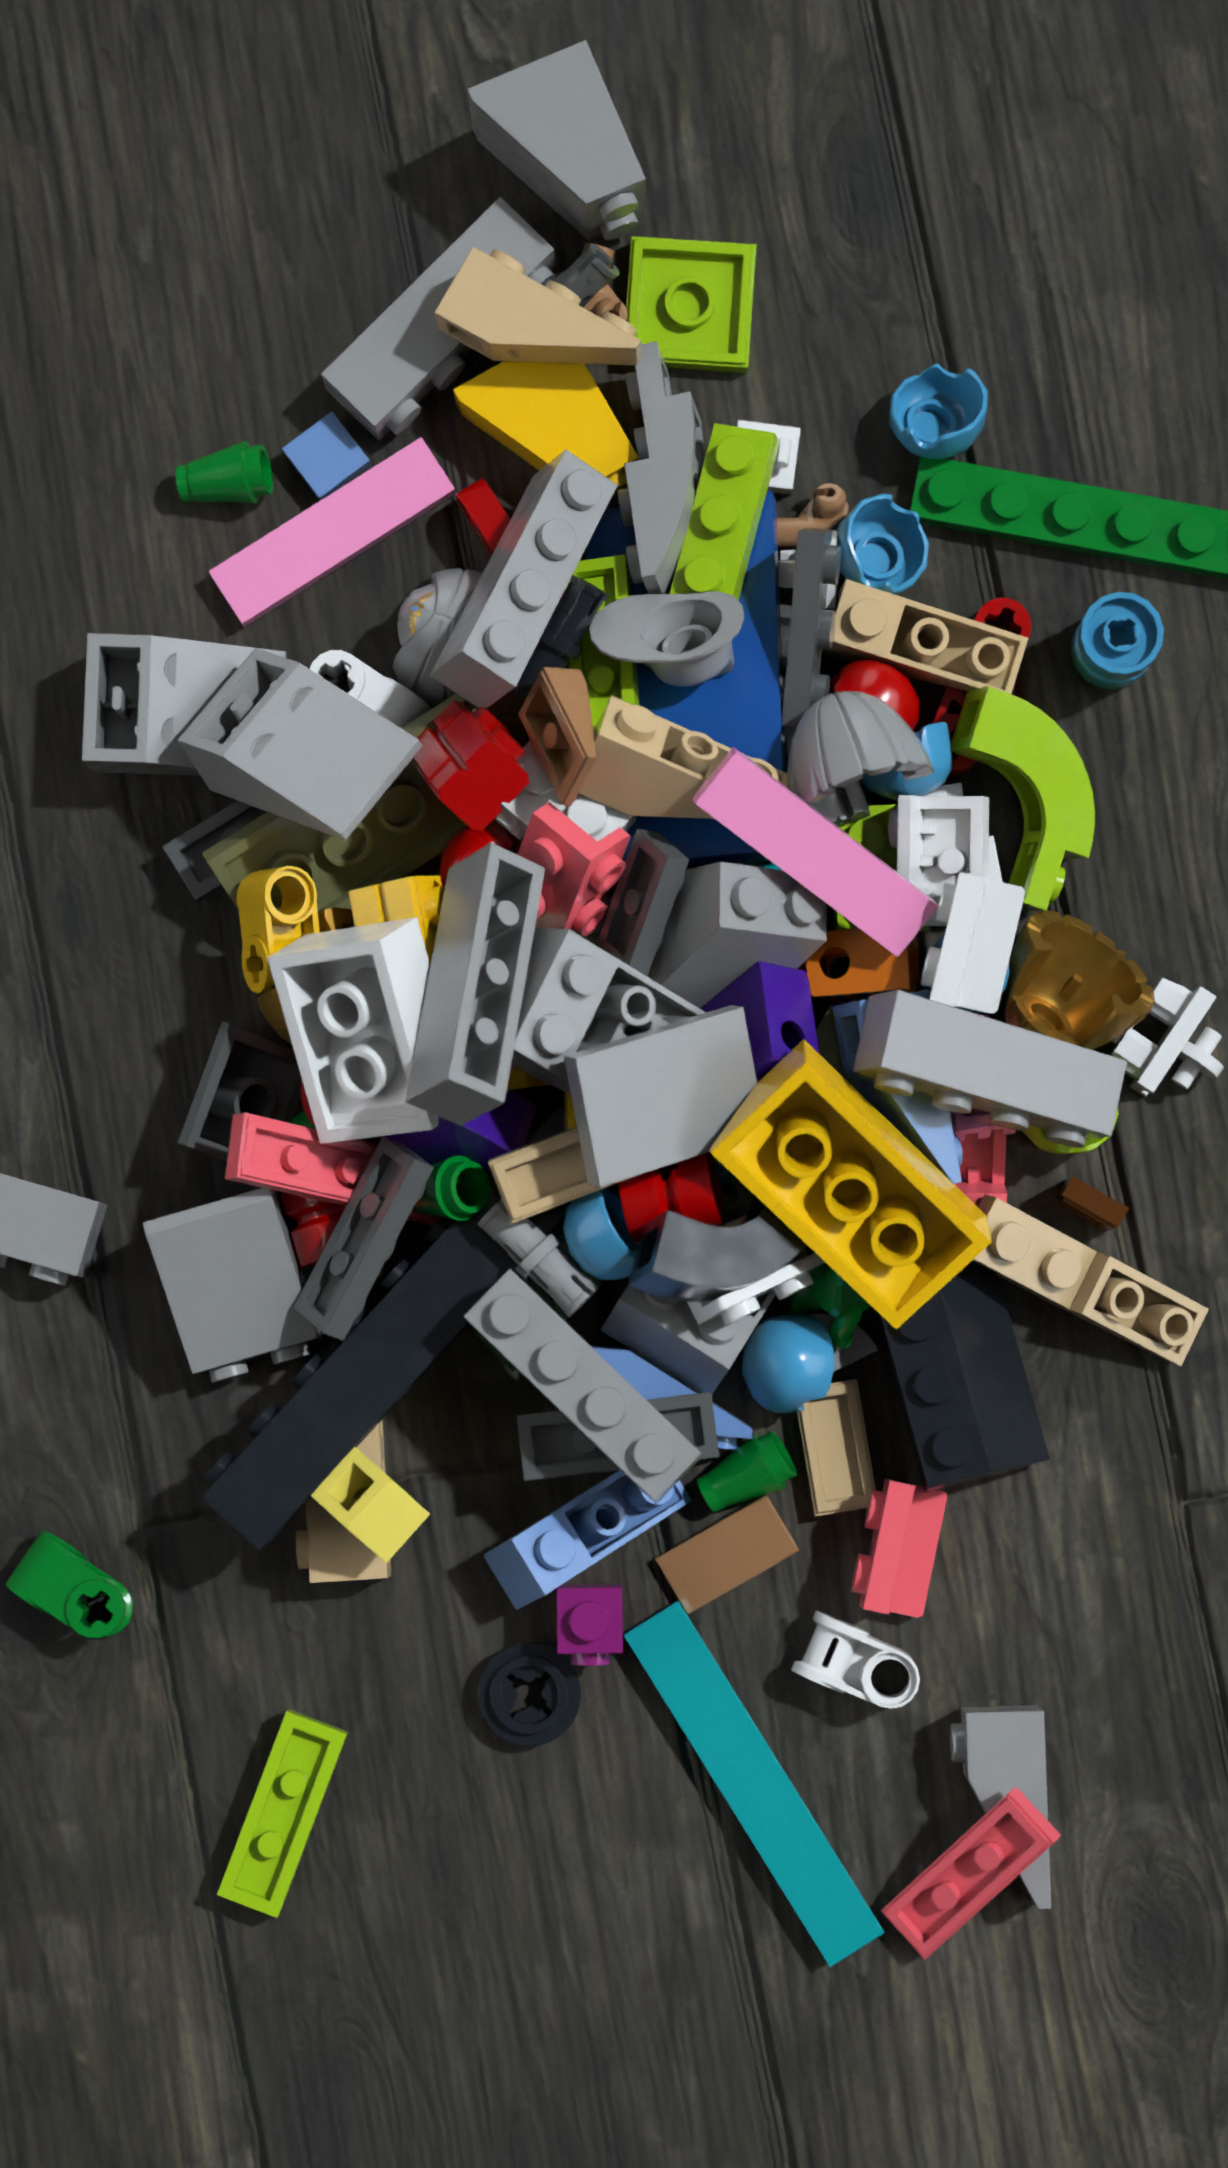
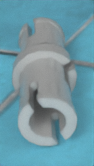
M501 1199L500 1204L494 1205L477 1225L484 1229L519 1265L515 1270L524 1279L530 1276L554 1299V1302L564 1313L571 1317L599 1288L568 1260V1257L558 1248L561 1242L552 1233L546 1236L528 1218L512 1223L503 1199Z

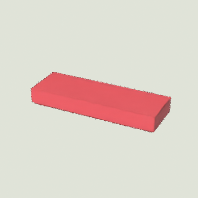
M1015 1786L893 1898L881 1912L925 1960L1053 1845L1061 1835Z

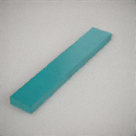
M676 1600L624 1633L625 1639L829 1967H832L884 1934L882 1926L680 1602Z

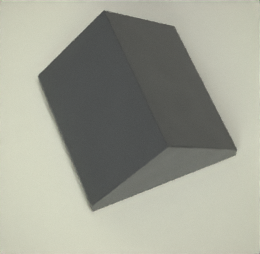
M222 1021L178 1143L189 1149L227 1162L233 1115L249 1113L288 1122L303 1111L301 1099L303 1081L294 1049Z

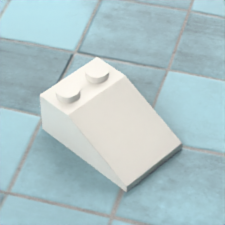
M417 917L306 934L267 957L320 1144L426 1131L438 1126L437 1115L405 1102L430 970V963Z

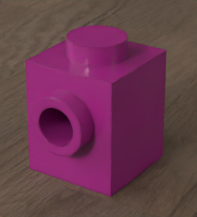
M622 1583L560 1585L557 1587V1654H571V1665H609L610 1653H623Z

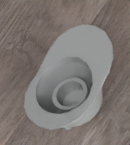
M719 591L690 594H643L627 596L609 603L595 615L589 627L591 642L601 653L615 660L644 663L664 683L675 687H690L704 683L717 675L727 674L733 670L735 659L732 639L739 633L745 618L742 604L734 596Z

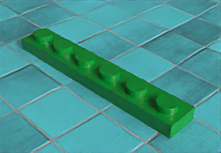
M923 457L919 459L910 511L918 513L919 523L1228 580V510L949 459L934 460Z

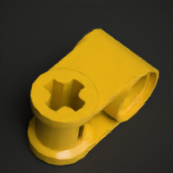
M283 866L250 873L241 881L237 890L236 902L239 909L243 945L242 969L245 981L254 993H265L275 985L267 957L306 934L320 932L316 887L309 874L299 867ZM274 883L281 890L283 897L282 906L279 911L273 906L271 900V889Z

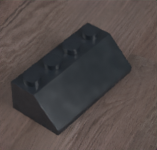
M971 1261L897 1330L874 1309L925 1493L1050 1460L999 1277L995 1272Z

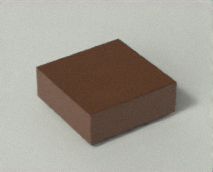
M1074 1176L1065 1180L1055 1197L1058 1200V1204L1106 1231L1118 1228L1129 1209Z

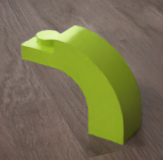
M990 686L968 690L951 741L952 752L991 766L1000 772L1015 789L1023 810L1024 832L1008 884L1021 886L1025 890L1021 911H1047L1049 903H1053L1057 899L1064 884L1065 868L1061 867L1062 860L1089 858L1095 828V807L1088 773L1069 737L1042 710L1026 700Z

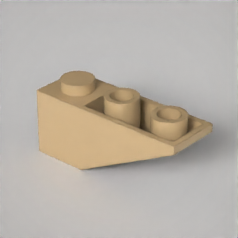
M473 247L435 311L439 331L493 361L637 365L642 358L641 340L635 337L637 331L630 323L610 312H603L602 316L599 317L579 306L581 299L573 291L554 281H548L545 286L523 275L526 269L520 262L499 250H492L491 254L488 255Z
M846 579L837 592L836 607L832 609L835 611L833 645L831 649H822V653L848 662L865 659L877 660L893 665L908 678L966 691L990 686L1011 694L1028 638Z
M611 695L593 731L597 759L578 793L630 816L714 819L697 806L692 798L731 748L713 741L709 736L701 732L688 730L653 714L642 706L632 705ZM745 755L787 787L786 772L774 768L762 759Z

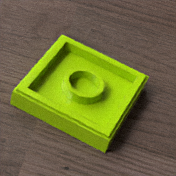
M631 236L626 306L628 312L627 322L636 329L635 337L641 340V345L657 341L667 368L748 373L757 244Z

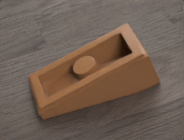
M543 667L518 716L562 805L571 806L597 759L587 683L582 671L579 669Z
M764 1495L655 1559L686 1613L689 1614L798 1552L799 1549L767 1495Z

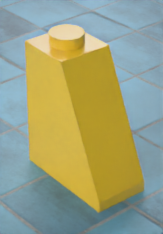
M503 361L453 389L456 406L463 417L539 471L566 449L618 485L612 498L618 496V490L628 488L624 463L638 461L639 457L585 364Z

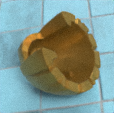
M1041 911L1032 915L1024 924L1014 946L1009 963L1010 974L1005 987L1004 1014L1007 1024L1093 1050L1114 1040L1142 1021L1153 1008L1155 997L1152 986L1146 985L1148 979L1133 959H1125L1126 952L1124 950H1116L1115 943L1100 931L1092 934V926L1078 918L1067 914L1062 918L1059 912Z

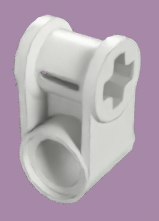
M330 650L322 653L310 666V670L321 677L327 674L330 677L336 678L342 671L348 673V687L350 689L348 694L400 728L431 709L425 701L408 688L391 678L384 677L352 654L343 650Z
M815 1611L813 1621L817 1626L802 1661L794 1662L791 1669L793 1672L841 1693H850L884 1708L902 1707L913 1699L918 1691L920 1677L918 1668L908 1653L870 1636V1633L850 1623L821 1611ZM837 1638L838 1641L829 1663L823 1665L822 1663L832 1639ZM883 1660H897L905 1665L908 1670L909 1678L907 1685L897 1694H882L875 1689L871 1682L873 1669Z

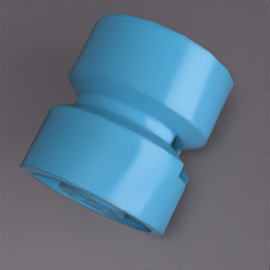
M1115 592L1102 596L1089 607L1072 637L1071 656L1076 670L1086 681L1099 688L1116 690L1132 685L1144 675L1162 647L1164 628L1160 615L1148 600L1135 593Z

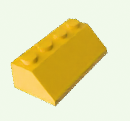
M804 1039L755 1085L710 1148V1153L896 1330L992 1243L987 1215Z

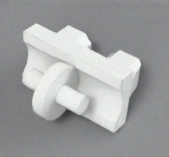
M1161 978L1153 988L1155 1001L1153 1008L1149 1012V1014L1169 1026L1158 1044L1156 1045L1131 1028L1121 1036L1109 1054L1110 1056L1127 1061L1125 1074L1134 1079L1129 1087L1144 1097H1147L1149 1093H1154L1177 1057L1183 1062L1171 1080L1188 1090L1199 1072L1217 1079L1224 1069V1066L1211 1056V1053L1222 1038L1218 1032L1205 1027L1195 1044L1188 1041L1217 997L1201 986L1191 992L1184 986Z

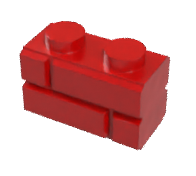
M453 700L433 720L435 728H426L417 737L422 747L412 758L411 762L439 800L473 831L482 832L502 812L500 804L502 802L510 803L530 783L529 774L518 762L526 751L509 734V730L487 708L480 707L473 712L462 701Z

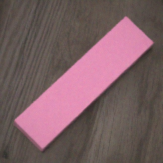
M420 437L208 572L245 628L454 496L456 490L423 438Z
M734 747L730 749L692 798L697 806L896 957H899L938 908L937 903Z

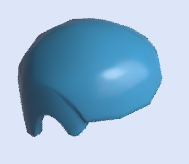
M934 364L919 375H913L904 379L893 392L890 400L889 426L901 444L917 456L934 460L957 456L966 452L983 430L987 414L988 391L977 373L972 369L967 368L961 374H954L944 370L939 364Z
M882 493L859 501L839 524L837 529V546H841L840 571L844 577L894 595L911 588L927 567L929 542L919 523L918 513L896 505L892 501L891 494Z
M945 722L929 724L922 727L920 731L915 732L932 762L935 773L906 780L903 778L901 771H895L892 768L889 772L873 776L864 773L860 782L868 791L879 797L895 801L898 800L899 795L925 796L931 794L945 783L952 769L953 756L948 724Z
M603 1188L572 1200L566 1209L563 1232L569 1252L586 1273L601 1280H619L630 1276L638 1244H634L631 1239L620 1196L613 1190Z
M808 1314L778 1315L763 1320L755 1328L744 1345L742 1376L752 1398L761 1407L774 1413L800 1412L805 1409L802 1404L826 1396L830 1389L835 1364L832 1340L823 1322Z

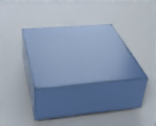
M332 411L282 448L283 454L319 501L349 483L371 466L368 457Z

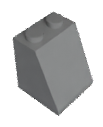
M586 40L467 89L472 127L477 140L587 240L603 235L605 240L615 239L631 232L639 225L638 220L644 218L646 213V178Z
M717 862L688 869L685 871L684 885L676 895L667 920L663 943L654 956L647 977L700 1009L758 961L794 969L800 967L826 942L827 903L783 870L727 862Z
M260 1188L143 1222L145 1234L192 1374L209 1372L212 1383L248 1373L246 1360L271 1354L273 1364L276 1365L310 1355L308 1342L322 1339L320 1330L293 1308L306 1284L303 1269L299 1268L289 1235L292 1232L288 1217L284 1216L278 1191Z

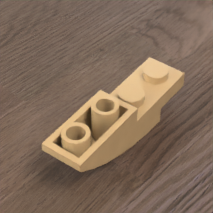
M984 1194L978 1208L987 1215L992 1243L972 1261L990 1269L997 1276L1154 1355L1182 1366L1205 1319L1208 1308L1119 1260L1089 1248L1006 1202Z

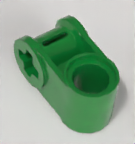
M45 1530L40 1531L5 1584L13 1593L30 1605L54 1616L78 1634L87 1638H102L121 1632L130 1623L134 1613V1601L130 1591L122 1583L90 1563L89 1559L77 1549ZM107 1594L110 1598L107 1601L106 1608L113 1613L112 1618L93 1622L91 1617L94 1614V1608L88 1604V1600L90 1597H103Z

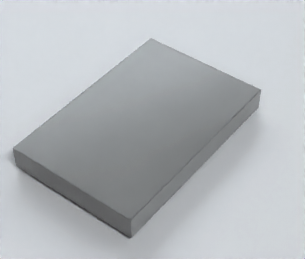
M726 1006L564 1056L588 1185L603 1187L710 1152L711 1146L757 1084L743 1007Z

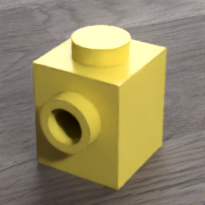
M355 1446L311 1494L321 1506L385 1563L394 1556L430 1515L429 1512Z

